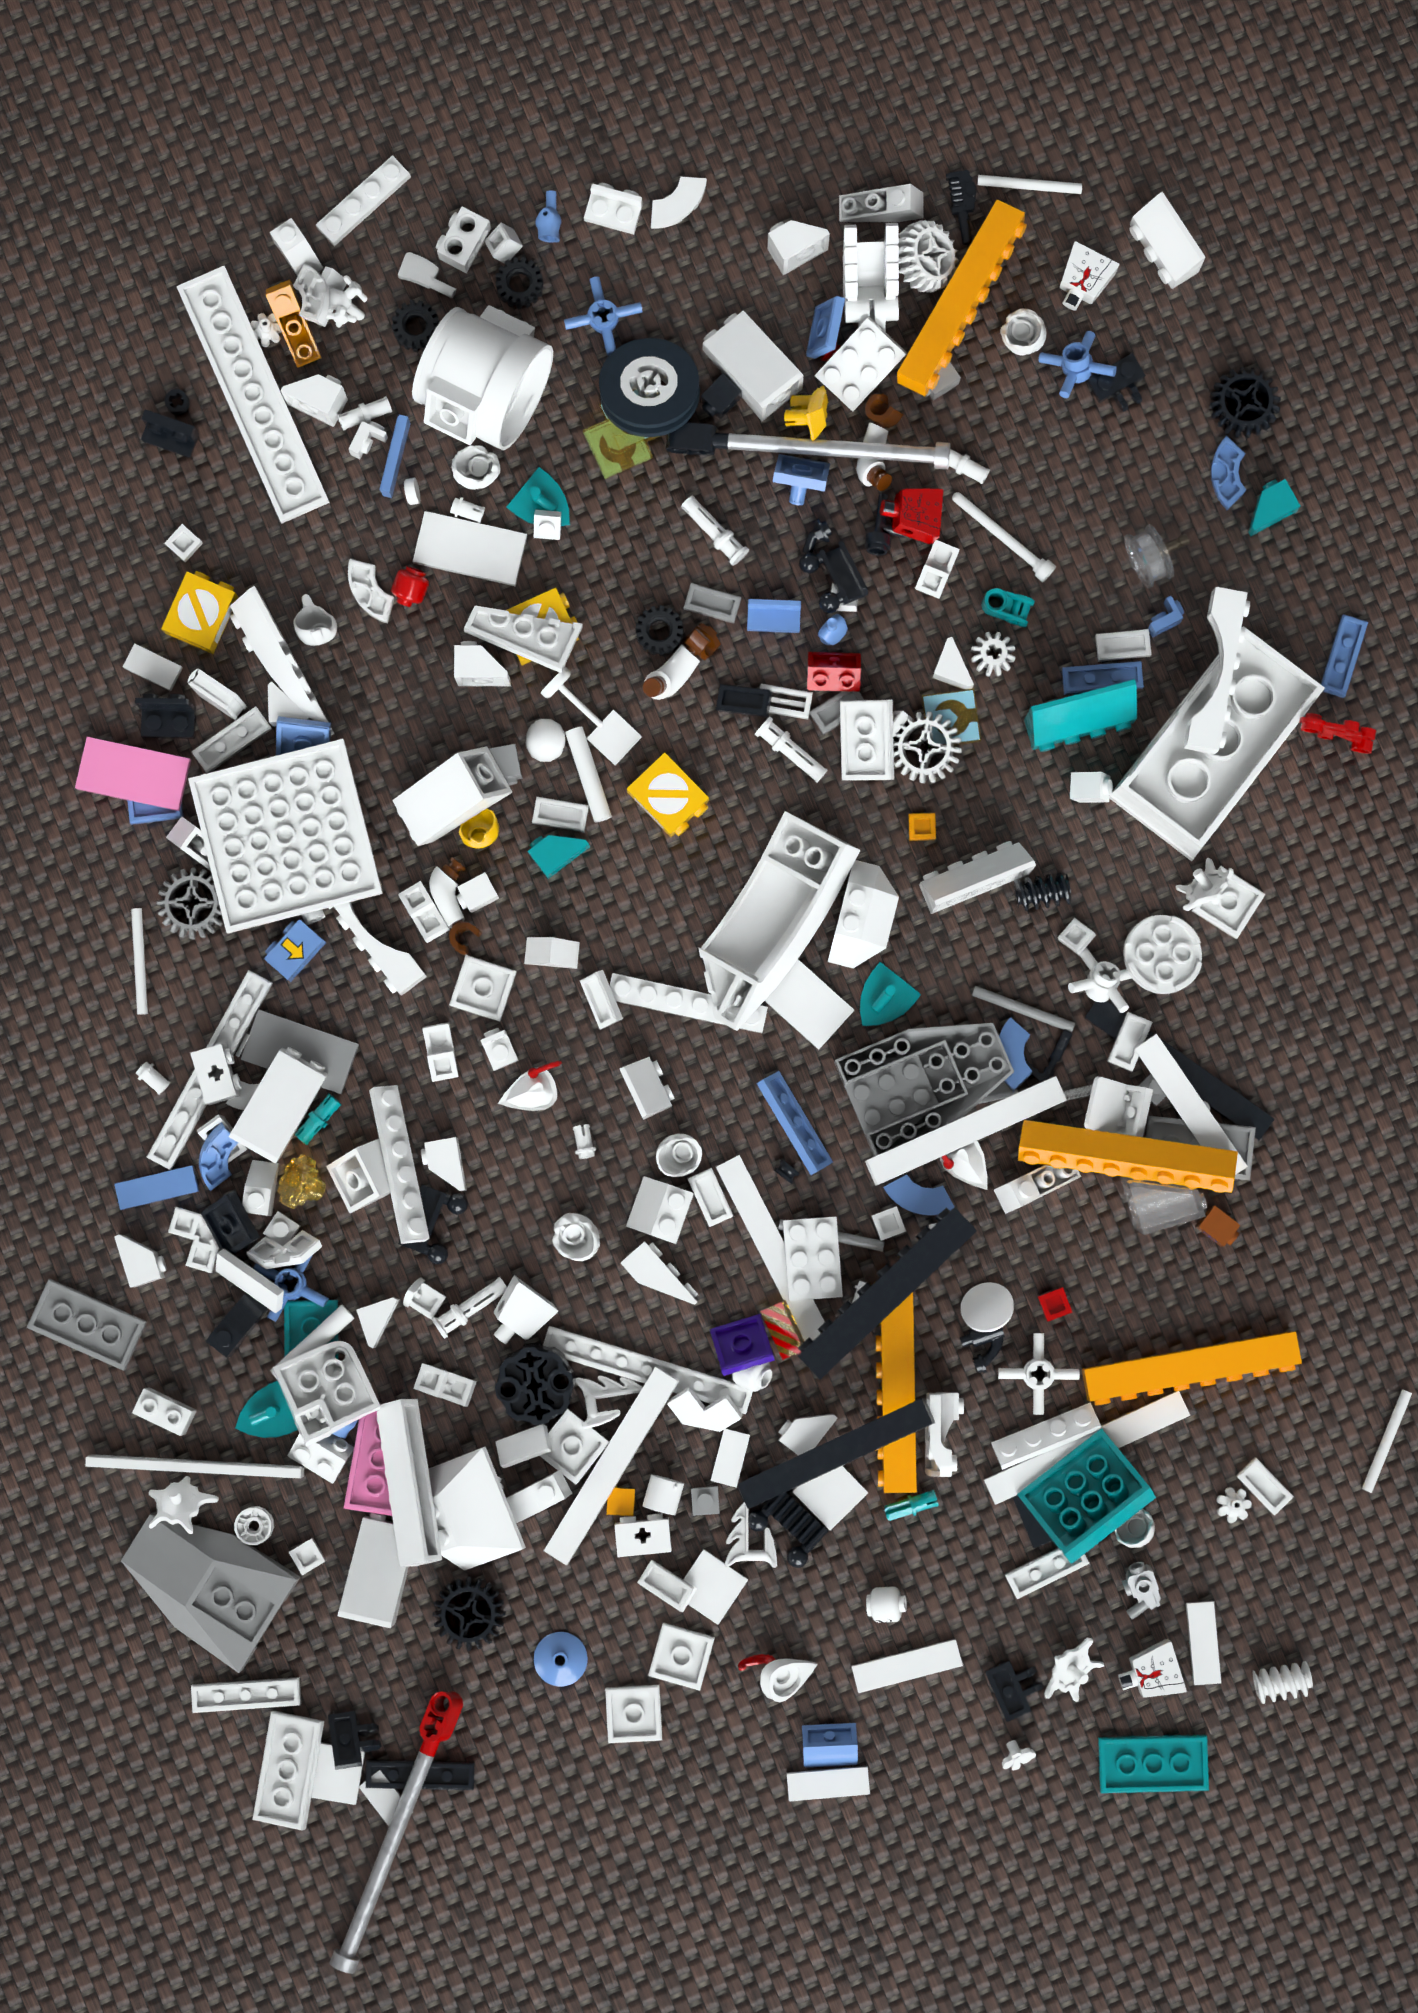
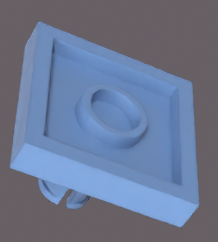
M779 454L773 482L791 485L789 502L794 505H803L807 488L825 491L830 463Z

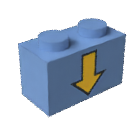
M300 919L296 923L292 921L283 931L285 936L279 942L274 941L265 951L267 956L264 959L290 982L326 944L322 938Z

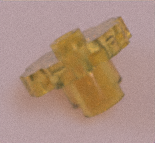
M301 1154L298 1159L295 1157L291 1159L290 1163L285 1167L284 1175L279 1180L277 1193L280 1195V1203L295 1209L297 1205L302 1206L306 1200L317 1201L323 1196L326 1183L318 1176V1169L315 1168L316 1160L304 1154Z

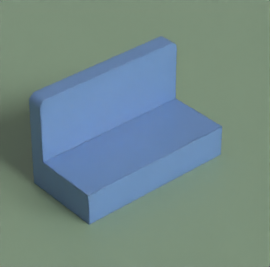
M748 599L747 631L800 633L801 601Z
M856 1723L802 1725L804 1767L858 1764Z

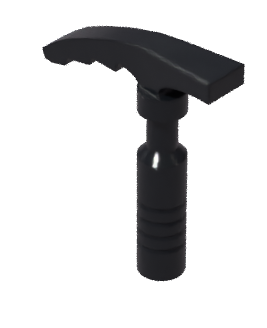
M1065 1030L1062 1031L1050 1056L1051 1061L1048 1067H1045L1043 1070L1044 1073H1039L1038 1069L1033 1068L1032 1064L1025 1057L1026 1064L1032 1070V1075L1040 1082L1050 1079L1049 1076H1053L1056 1063L1061 1060L1073 1035L1072 1033Z

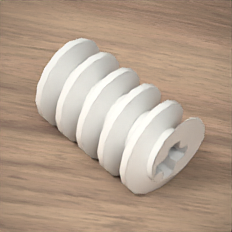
M1307 1661L1302 1662L1301 1669L1297 1663H1292L1291 1670L1286 1665H1282L1280 1673L1276 1667H1271L1269 1675L1262 1668L1259 1670V1677L1253 1670L1256 1694L1262 1704H1265L1266 1695H1269L1271 1700L1276 1702L1278 1693H1280L1283 1700H1286L1287 1692L1290 1691L1295 1699L1297 1698L1298 1690H1301L1304 1696L1307 1697L1309 1688H1313L1312 1676Z

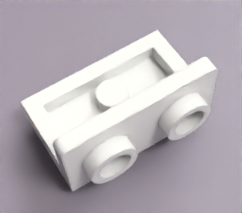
M299 1433L288 1457L333 1484L347 1459L354 1451V1447L344 1439L338 1438L333 1434L306 1447Z

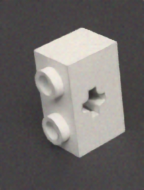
M218 1044L191 1052L206 1105L216 1104L240 1096L238 1090L242 1089L238 1074H233L231 1064H234V1057L230 1048L226 1049L225 1045ZM216 1067L224 1071V1074L220 1075V1080L212 1077V1074L216 1072Z
M148 1387L143 1389L132 1413L182 1436L186 1434L197 1410Z
M663 1513L647 1515V1520L637 1521L636 1516L620 1517V1522L615 1523L618 1557L672 1551L669 1517L663 1518ZM640 1528H645L646 1532H651V1535L647 1536L644 1542L641 1541L640 1537L635 1536L636 1533H639Z

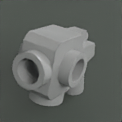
M1136 1562L1130 1565L1126 1573L1127 1579L1123 1580L1122 1583L1127 1596L1133 1595L1138 1600V1603L1126 1611L1133 1620L1148 1608L1152 1610L1156 1606L1159 1607L1161 1597L1151 1566L1148 1564L1144 1565V1562Z

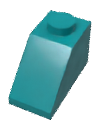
M1275 479L1262 487L1263 491L1258 497L1248 531L1250 537L1296 513L1301 507L1286 479L1277 482Z
M548 835L545 838L540 836L530 843L531 849L528 850V853L549 879L589 849L590 845L583 839Z

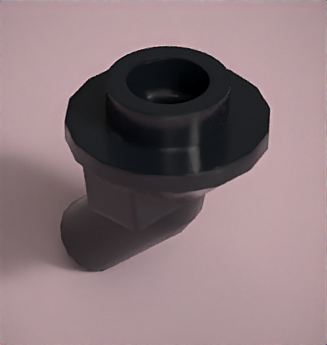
M819 518L816 519L813 530L809 532L802 552L813 553L817 539L827 543L830 542L828 537L833 534L826 520L820 522Z

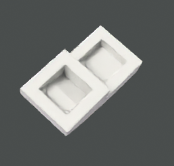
M936 540L915 589L940 598L960 549Z
M421 881L398 894L426 943L449 931L448 926Z
M449 1022L423 1027L432 1082L458 1077Z
M422 1363L413 1389L468 1407L477 1381Z

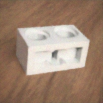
M462 206L458 213L454 212L448 224L450 229L446 236L441 235L436 249H438L437 254L441 261L467 274L491 230L489 220ZM471 223L475 227L472 231L465 232L462 230L463 225ZM453 246L462 247V251L459 254L449 253L450 248Z

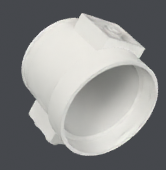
M490 305L487 306L480 317L469 314L460 307L453 308L444 316L433 332L415 374L412 395L415 402L425 405L424 423L470 446L477 437L501 450L508 449L527 426L541 399L552 367V346L534 338L535 327Z

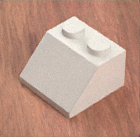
M793 220L785 224L784 222L777 223L770 229L771 232L768 233L767 249L783 275L828 250L830 233L827 229Z
M318 374L285 385L281 389L287 405L332 427L335 426L338 420L337 415L341 414L348 401L344 388L340 385L341 381L330 375H327L325 378Z
M463 641L461 645H454V678L458 686H511L508 672L481 645H477V642Z
M650 1057L620 1068L643 1120L672 1107L670 1101L675 1098L669 1085L663 1086L659 1079V1076L663 1075L657 1060L651 1062Z
M379 1139L353 1149L326 1166L349 1213H353L390 1194Z
M644 1176L626 1227L677 1244L694 1193Z

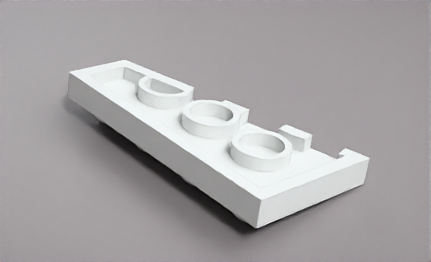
M474 606L464 627V632L562 673L583 624L575 622L570 624L560 622L558 619L549 618L547 620L535 618L534 615H517L505 610Z

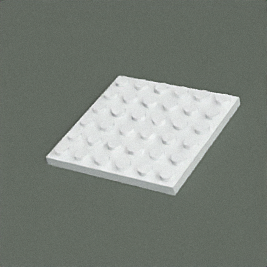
M344 739L188 778L226 933L383 894Z

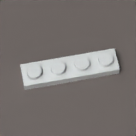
M392 155L316 224L317 229L333 246L337 245L410 179V173Z
M1088 1403L996 1440L991 1444L1003 1470L1099 1431L1101 1424L1091 1403Z

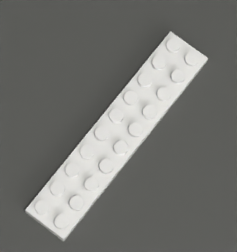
M225 266L176 286L280 522H287L330 503Z

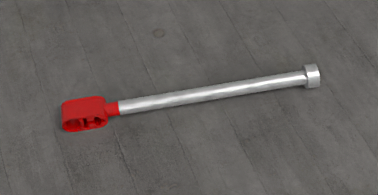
M437 1692L430 1699L419 1729L420 1735L424 1740L341 1949L334 1950L329 1962L337 1970L350 1974L356 1971L360 1960L356 1953L439 1743L451 1737L463 1708L462 1697L457 1692ZM445 1698L449 1700V1708L447 1709V1711L445 1710L443 1705Z

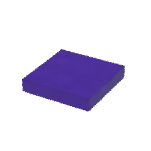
M761 1314L709 1329L723 1376L748 1369L755 1365L775 1361Z

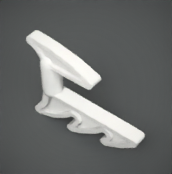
M598 1376V1381L605 1387L589 1379L576 1378V1384L583 1391L587 1410V1419L583 1422L582 1428L587 1429L599 1426L620 1416V1410L598 1412L596 1399L640 1393L642 1386L623 1377L620 1378V1383L624 1386L607 1377Z
M743 1502L731 1519L732 1522H736L738 1519H741V1521L729 1534L726 1544H730L736 1538L739 1540L729 1551L724 1565L729 1567L735 1562L746 1560L766 1561L773 1568H776V1549L769 1528L764 1529V1550H748V1509L745 1502Z

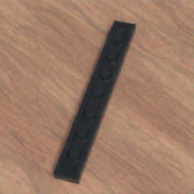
M1095 1001L1084 1018L1116 1040L1126 1014L1124 1012L1120 1013L1117 1007L1108 1001ZM1149 1031L1146 1040L1155 1034ZM1160 1038L1202 1101H1206L1213 1110L1235 1125L1256 1127L1255 1139L1260 1141L1274 1121V1118Z
M921 1398L737 1485L747 1509H750L934 1424L935 1421L925 1398Z

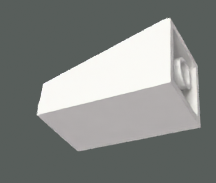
M742 311L738 315L734 313L724 321L725 325L718 331L714 329L704 337L703 351L720 372L727 376L742 391L744 401L758 418L763 421L790 400L791 395H796L803 389L804 375L756 323Z
M486 746L456 753L392 801L397 808L399 816L405 822L411 838L416 842L417 846L436 841L511 794L512 790Z
M291 1047L287 1049L281 1048L229 1135L231 1139L274 1163H277L328 1076V1073L324 1072L325 1067L313 1060L310 1063L300 1058L302 1054Z
M370 1513V1516H364L362 1519L338 1616L391 1628L397 1620L409 1567H400L393 1522L387 1521L386 1515Z

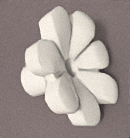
M260 313L257 318L258 321H251L250 323L257 340L261 339V346L268 347L270 340L278 343L281 339L278 333H282L278 323H276L275 315L272 313L267 318L264 313Z
M1232 1487L1226 1488V1496L1219 1495L1217 1497V1502L1222 1504L1217 1509V1513L1219 1516L1227 1514V1521L1230 1523H1234L1237 1520V1516L1241 1520H1245L1248 1517L1245 1509L1251 1508L1252 1505L1250 1500L1244 1499L1246 1491L1239 1489L1235 1493Z
M1012 1740L1006 1744L1010 1753L1008 1757L1003 1759V1769L1011 1767L1012 1770H1017L1021 1766L1020 1763L1025 1764L1035 1758L1036 1753L1033 1749L1030 1750V1748L1020 1749L1016 1740Z

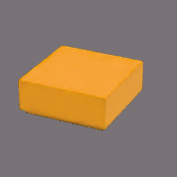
M935 813L908 814L909 841L936 840Z
M615 1487L607 1499V1515L634 1516L635 1489Z

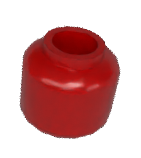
M406 566V569L398 570L391 588L392 594L397 597L396 602L407 607H411L412 603H422L429 586V580L425 577L426 573L410 566Z

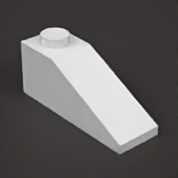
M558 1470L506 1497L515 1522L518 1523L566 1499L573 1493L561 1470Z

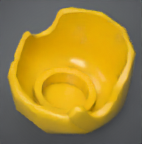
M487 808L461 824L459 835L466 846L485 848L496 841L499 834V823L494 812Z

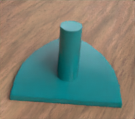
M538 467L506 507L516 516L531 524H534L535 510L561 512V526L570 525L569 507L559 484L540 467Z
M879 962L865 982L861 994L860 1015L862 1026L881 1025L895 1020L908 1011L921 994Z
M278 1381L260 1389L247 1401L239 1415L235 1429L248 1435L262 1438L280 1437L298 1430L290 1408L285 1409V1396Z

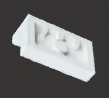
M606 183L592 184L584 221L634 235L643 206L642 197L631 190H624V192L615 190L613 186Z

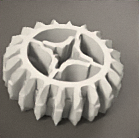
M920 220L908 225V227H905V230L899 233L900 238L898 239L899 273L904 274L903 282H910V288H915L918 292L931 293L945 288L957 269L955 267L956 263L959 262L955 258V253L958 250L954 249L952 245L955 240L949 239V231H943V226L935 224L934 221Z
M917 712L916 722H914L911 716L907 717L910 725L906 727V725L900 724L901 729L904 731L902 734L895 733V737L899 738V742L893 741V747L898 748V751H894V758L900 757V759L894 765L896 767L905 765L901 770L902 775L908 774L911 770L909 779L912 781L919 774L920 783H925L926 775H929L930 782L934 783L936 782V773H938L941 779L946 777L942 771L944 768L949 772L954 771L948 764L950 761L959 763V759L953 757V753H962V749L954 747V744H959L962 741L960 737L952 738L958 732L957 728L947 730L952 723L949 719L941 724L943 718L941 714H938L933 721L932 712H927L925 720H923L922 713ZM924 727L922 735L918 740L907 742L912 732ZM932 727L942 731L947 745L934 743ZM928 739V744L938 749L932 748L931 751L924 755L923 750L914 746L920 747ZM905 750L918 753L920 768L914 767L909 762ZM946 753L939 764L928 768V764H930V760L935 754Z

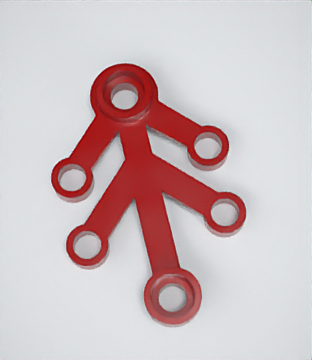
M1306 713V717H1300L1299 723H1301L1302 731L1318 733L1317 737L1332 740L1333 736L1336 735L1352 742L1350 750L1365 754L1372 753L1374 742L1371 740H1375L1376 729L1361 727L1360 732H1358L1359 722L1344 720L1343 725L1330 723L1322 720L1321 715Z

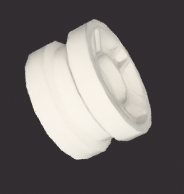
M252 1506L243 1510L237 1516L234 1523V1531L237 1538L248 1545H258L266 1541L274 1529L272 1514L260 1506ZM252 1521L259 1523L257 1531L249 1528Z

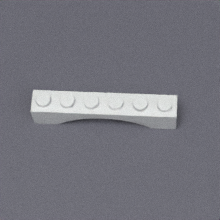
M1215 587L1211 592L1207 619L1214 630L1218 643L1219 673L1214 690L1207 703L1188 721L1183 746L1185 749L1216 754L1219 748H1224L1227 735L1226 732H1223L1224 721L1228 722L1231 714V706L1227 704L1229 695L1233 696L1236 686V680L1232 679L1234 669H1238L1241 654L1237 653L1238 643H1243L1246 629L1242 627L1243 617L1248 616L1250 601H1246L1247 592Z
M351 902L333 906L340 914L336 919L345 930L350 928L355 934L352 940L360 951L366 949L370 954L371 958L368 961L376 972L382 970L387 979L384 980V983L392 993L397 991L402 996L427 977L409 953L388 947L372 937L360 923Z

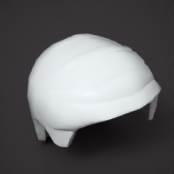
M674 1134L666 1137L659 1144L656 1151V1162L660 1171L671 1177L685 1176L694 1172L702 1157V1149L698 1142L686 1134Z

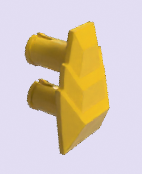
M824 386L817 388L812 395H791L790 407L792 408L791 410L786 409L784 413V421H788L785 423L786 427L808 425L812 441H815L826 427L828 399Z

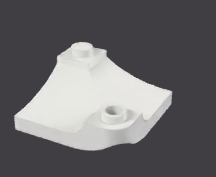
M334 1341L273 1367L274 1374L306 1447L331 1436L332 1433L381 1409L354 1349L346 1342ZM343 1353L345 1359L340 1361L335 1358V1355Z
M958 1392L927 1393V1404L935 1423L925 1428V1473L933 1477H951L952 1471H957V1455H952V1450L947 1448L944 1442L953 1420H959V1414H964V1399L959 1398Z

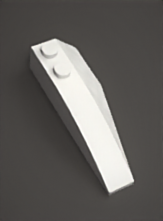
M255 586L249 588L230 606L233 614L230 615L236 629L242 628L246 635L242 640L249 652L254 650L277 685L312 721L328 722L262 596Z

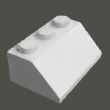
M1161 192L1132 217L1129 229L1133 238L1136 241L1140 240L1143 244L1147 259L1151 263L1154 262L1158 267V275L1164 284L1168 283L1171 289L1199 272L1205 256L1164 193Z

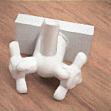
M325 266L321 275L329 289V308L323 325H318L325 327L329 319H334L336 326L340 328L342 324L348 321L355 323L357 320L364 319V312L355 306L351 300L358 295L364 303L367 301V296L362 293L360 285L352 281L349 276L345 275L343 277L333 268ZM346 284H348V285H349V288H347L345 291H343L344 288H345V286H346Z

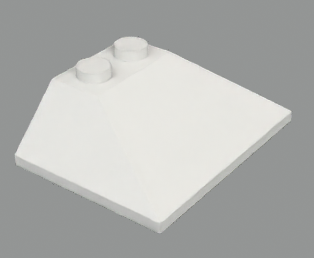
M486 1447L428 1469L441 1555L465 1571L526 1548Z

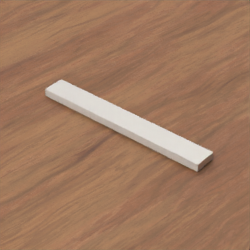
M248 970L206 1048L223 1044L226 1049H231L234 1056L273 983ZM216 1067V1072L212 1074V1077L220 1080V1075L224 1074V1071ZM195 1069L147 1155V1158L169 1170H172L207 1106L204 1102Z
M1054 1076L866 1160L865 1163L876 1186L1067 1101L1057 1077Z
M740 1155L717 1166L716 1169L804 1341L809 1337L814 1340L820 1334L817 1329L825 1321L813 1299L789 1301L785 1243Z
M549 1326L543 1346L559 1349L565 1354V1359L642 1383H646L654 1368L658 1367L679 1380L673 1391L674 1393L678 1394L690 1387L700 1401L710 1404L727 1394L742 1414L747 1413L753 1391H749L734 1382Z
M658 1367L654 1368L544 1549L546 1553L565 1565L569 1564L679 1380Z
M1176 1391L1101 1425V1428L1113 1443L1120 1448L1190 1416L1180 1392ZM1096 1432L1027 1459L984 1479L994 1504L996 1505L1016 1496Z
M95 1454L86 1457L85 1467L283 1478L304 1477L303 1466Z

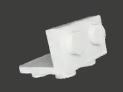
M1095 1077L1084 1122L1085 1128L1094 1131L1143 1137L1153 1089L1127 1085L1103 1077Z

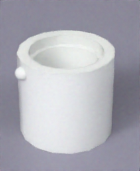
M651 1474L643 1507L665 1514L676 1515L684 1483Z

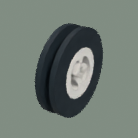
M644 338L620 346L606 359L599 376L600 399L606 416L616 427L635 436L657 437L672 433L688 422L698 406L700 388L697 367L691 356L684 349L666 340ZM661 380L666 383V386L661 385ZM632 390H638V395L635 394Z

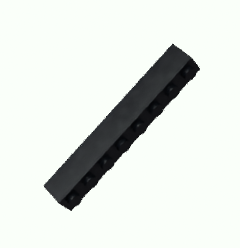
M946 1207L935 1217L938 1221L937 1224L931 1229L926 1226L915 1236L919 1241L912 1247L907 1244L896 1254L899 1259L892 1266L887 1263L876 1273L879 1278L872 1285L869 1281L857 1291L859 1297L853 1303L849 1300L837 1310L840 1315L833 1322L830 1319L825 1321L817 1329L820 1334L814 1340L809 1337L798 1347L801 1352L797 1356L820 1380L977 1232L955 1207L951 1210Z

